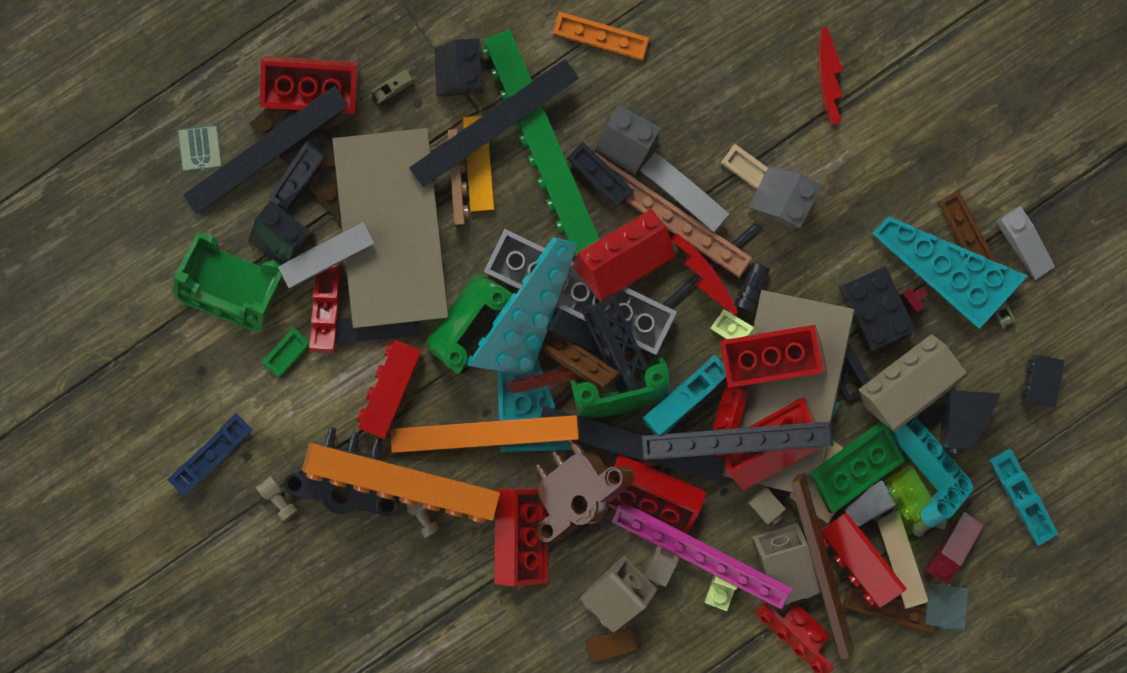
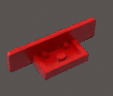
M726 381L713 430L739 428L749 391L741 389V386L728 388ZM714 455L724 458V455Z
M766 602L756 608L754 613L759 617V620L768 625L780 640L786 642L798 657L808 663L813 672L830 673L834 670V666L818 652L830 637V634L797 602L788 609L783 617Z

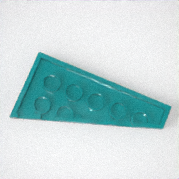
M889 216L872 233L876 239L978 329L983 326L1028 276Z
M555 237L551 239L537 259V265L530 275L525 276L522 281V287L517 294L513 293L492 323L493 328L487 337H483L478 343L480 347L473 356L470 355L466 363L469 366L527 376L532 375L548 330L547 328L577 248V244L574 241Z
M496 310V318L501 310ZM538 358L531 376L498 371L499 421L540 418L543 406L556 409ZM568 440L500 445V452L571 450Z

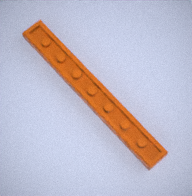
M578 415L390 429L392 453L580 439Z

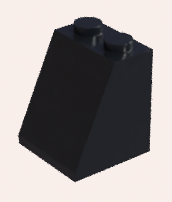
M479 38L455 39L434 49L436 96L484 94L482 47Z
M270 200L256 217L248 242L271 260L283 265L298 256L314 236V233L282 207Z
M956 390L946 392L943 395L941 446L945 447L946 451L950 453L965 454V449L972 450L1000 398V393Z

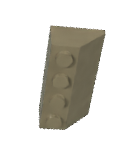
M931 334L858 391L864 407L893 432H896L968 375L947 345Z

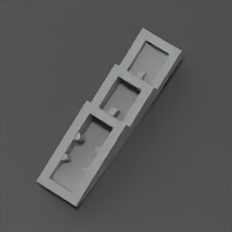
M656 152L640 169L661 190L714 233L729 218L730 214Z
M363 222L293 258L278 268L290 289L374 245V242Z

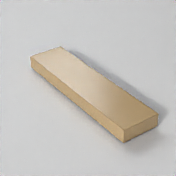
M895 511L877 521V525L891 568L907 588L906 591L900 594L904 608L907 609L929 601L900 513Z

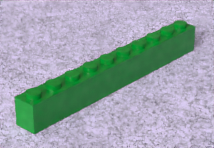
M510 29L484 39L485 46L482 47V51L487 61L492 60L495 68L491 69L496 83L501 81L504 90L500 91L505 101L532 82ZM541 105L515 123L514 126L519 124L522 131L519 134L524 148L528 146L532 155L528 156V159L533 169L538 168L541 177L537 178L542 191L547 190L550 199L546 201L551 213L556 211L559 220L556 221V225L560 234L565 233L569 241H574L577 244L574 253L576 258L578 252L600 239L545 110Z

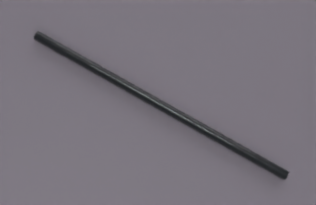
M753 223L731 244L737 248L742 247L760 229ZM713 260L709 262V265L714 270L720 266ZM697 274L694 275L662 305L671 309L696 287L695 283L700 277ZM601 357L599 360L605 363L603 357ZM571 385L553 399L556 409L573 395Z

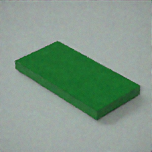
M880 421L809 474L828 512L833 514L905 460L890 429Z

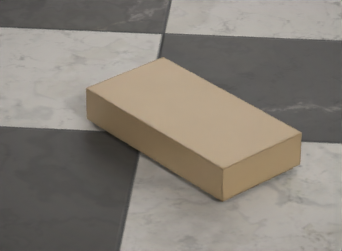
M736 144L733 145L720 163L755 189L758 188L768 168Z

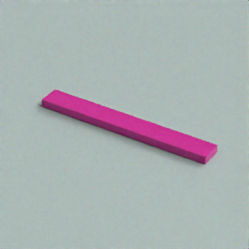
M623 501L620 502L612 520L613 523L783 609L792 591L791 587Z

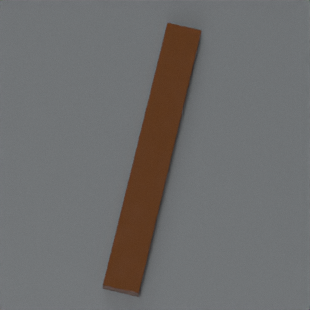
M805 473L797 474L791 482V486L839 656L841 659L850 658L854 646Z

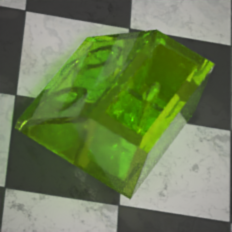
M908 465L886 478V487L892 497L900 504L897 508L901 516L908 521L918 523L922 520V509L932 497L913 466Z

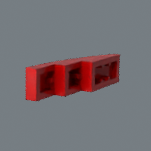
M825 26L819 31L818 74L823 106L829 126L833 127L842 122L834 101L842 97L835 76L840 74L843 68L828 28Z
M675 233L670 239L671 242L688 255L682 263L700 277L695 286L726 311L736 315L738 311L714 269L680 234Z
M342 262L315 277L310 352L334 353L340 304Z

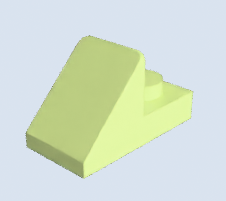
M724 309L710 328L724 339L755 335L759 332Z
M714 575L704 603L727 611L737 586Z

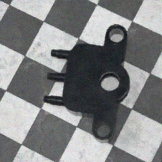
M329 427L324 443L325 447L379 460L382 438H375L371 455L357 452L359 433L355 432L352 433L349 440L348 449L334 447L336 428ZM293 473L288 475L284 481V488L289 494L317 501L322 500L324 506L335 514H347L358 508L361 511L390 516L398 511L400 507L398 497L393 496L392 500L395 507L392 511H386L382 506L385 498L376 495L377 491L370 489L369 494L353 489V485L348 483L346 487L350 491L349 500L346 503L338 502L334 496L337 486L329 483L330 479L324 477L321 482L306 477L307 474ZM293 477L301 480L302 486L299 490H294L290 486V481Z

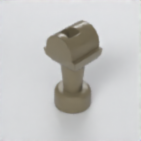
M272 475L264 480L262 484L256 486L260 495L264 499H270L280 510L278 516L282 521L297 511L292 503L289 505L286 503L281 495L284 490Z
M417 501L416 506L406 503L408 513L415 515L424 528L421 529V533L424 538L441 529L437 521H431L426 508L422 507V502Z

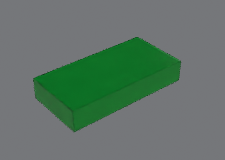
M293 327L262 363L278 378H281L309 347L310 341Z

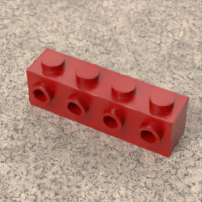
M394 340L393 344L389 342L384 356L387 357L384 366L379 365L375 374V378L378 379L375 388L370 387L367 393L366 400L369 401L366 409L360 410L356 421L360 423L359 429L386 439L423 351L398 340Z

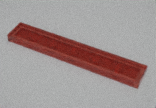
M641 351L646 364L649 363L648 355ZM633 353L624 355L626 361L632 362ZM568 368L510 380L506 382V387L510 394L580 379L581 377Z

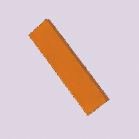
M560 11L553 31V36L640 61L644 60L650 39L646 36Z

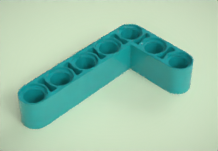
M915 416L896 432H893L891 429L890 431L898 445L938 490L921 511V519L924 524L934 528L953 516L972 493L973 484L918 417Z

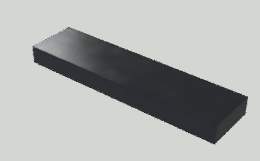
M352 318L338 319L335 343L419 336L418 321L353 328Z

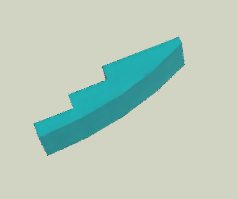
M1008 449L990 459L989 462L1036 545L1039 546L1059 535L1039 495L1035 493L1026 473L1022 471L1013 451Z

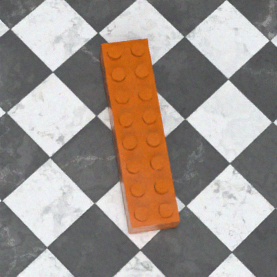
M310 442L302 467V471L307 473L306 477L322 482L324 477L330 479L329 483L345 488L347 483L352 484L353 489L369 494L370 489L377 491L376 495L392 500L393 496L400 497L399 501L416 506L417 501L422 502V507L439 512L440 507L445 508V513L461 518L463 513L468 514V519L480 523H485L486 519L493 521L500 492Z

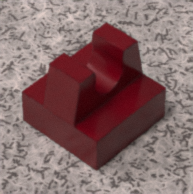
M923 287L914 292L909 288L899 294L910 316L925 307L921 300L928 293Z

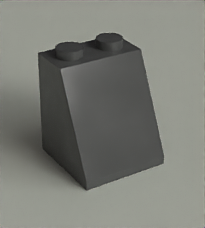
M618 105L594 152L631 174L636 175L661 128Z
M769 165L748 208L788 229L801 228L822 185L800 173Z

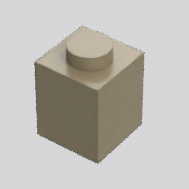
M763 487L747 501L767 525L771 522L773 524L777 523L784 516L782 513L785 510L784 506L767 487Z
M657 545L644 576L651 583L666 587L677 565L679 556Z

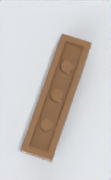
M457 129L448 130V140L458 134ZM465 159L451 168L455 226H465V220H469L468 205L464 206L463 196H467V183L462 182L461 173L466 172Z

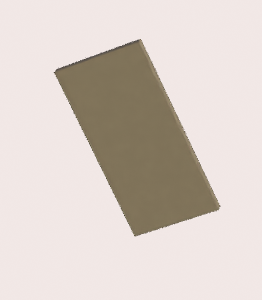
M428 128L332 138L342 231L345 232L364 222L374 242V245L346 259L353 328L448 318L434 181L422 188L409 169L410 166L430 153Z
M761 290L754 328L759 331L757 334L815 324L823 345L827 371L741 386V389L747 390L749 393L739 428H748L801 397L806 401L817 422L832 421L855 309ZM822 447L757 484L793 492L791 482L797 474L805 473L811 497H815L817 488L809 473L823 463L826 447ZM725 462L722 476L732 478Z

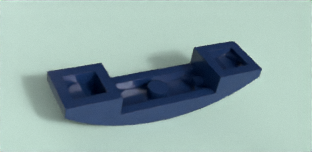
M237 413L234 414L201 449L167 480L183 497L186 496L253 429Z

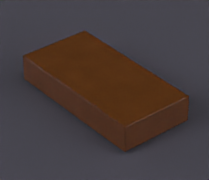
M631 626L616 630L614 633L609 632L585 639L592 663L637 650Z

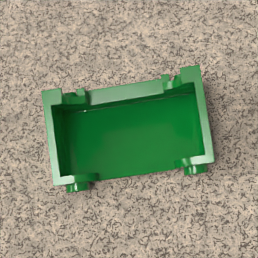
M197 232L174 276V297L183 304L254 332L261 331L283 279L278 268L281 264L270 260L264 262L261 267L219 250V244L216 242L215 237L210 234Z
M483 274L473 276L449 308L448 318H442L427 340L428 350L453 371L461 374L468 365L466 363L468 355L465 347L460 345L458 340L484 304L492 310H502L513 294Z
M661 355L649 357L650 363L645 373V379L642 372H640L642 381L645 380L646 387L619 394L618 389L599 394L595 385L585 382L580 376L569 377L579 417L594 421L658 405L670 394L669 372Z

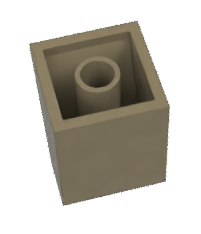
M798 523L753 536L763 573L792 588L785 605L800 599H809L821 593L809 546Z
M623 556L595 581L580 599L585 608L592 611L600 619L601 624L614 633L646 608L657 588Z

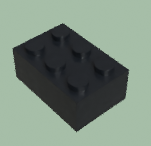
M886 266L839 286L848 308L855 309L854 321L868 351H873L916 331Z

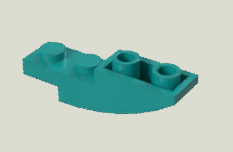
M716 355L711 357L643 417L645 422L658 436L662 434L726 377L723 363Z

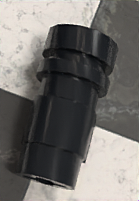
M752 263L743 283L742 291H739L737 294L739 298H736L734 302L737 309L750 314L756 313L758 308L756 304H759V296L766 284L770 272L769 268L758 263Z

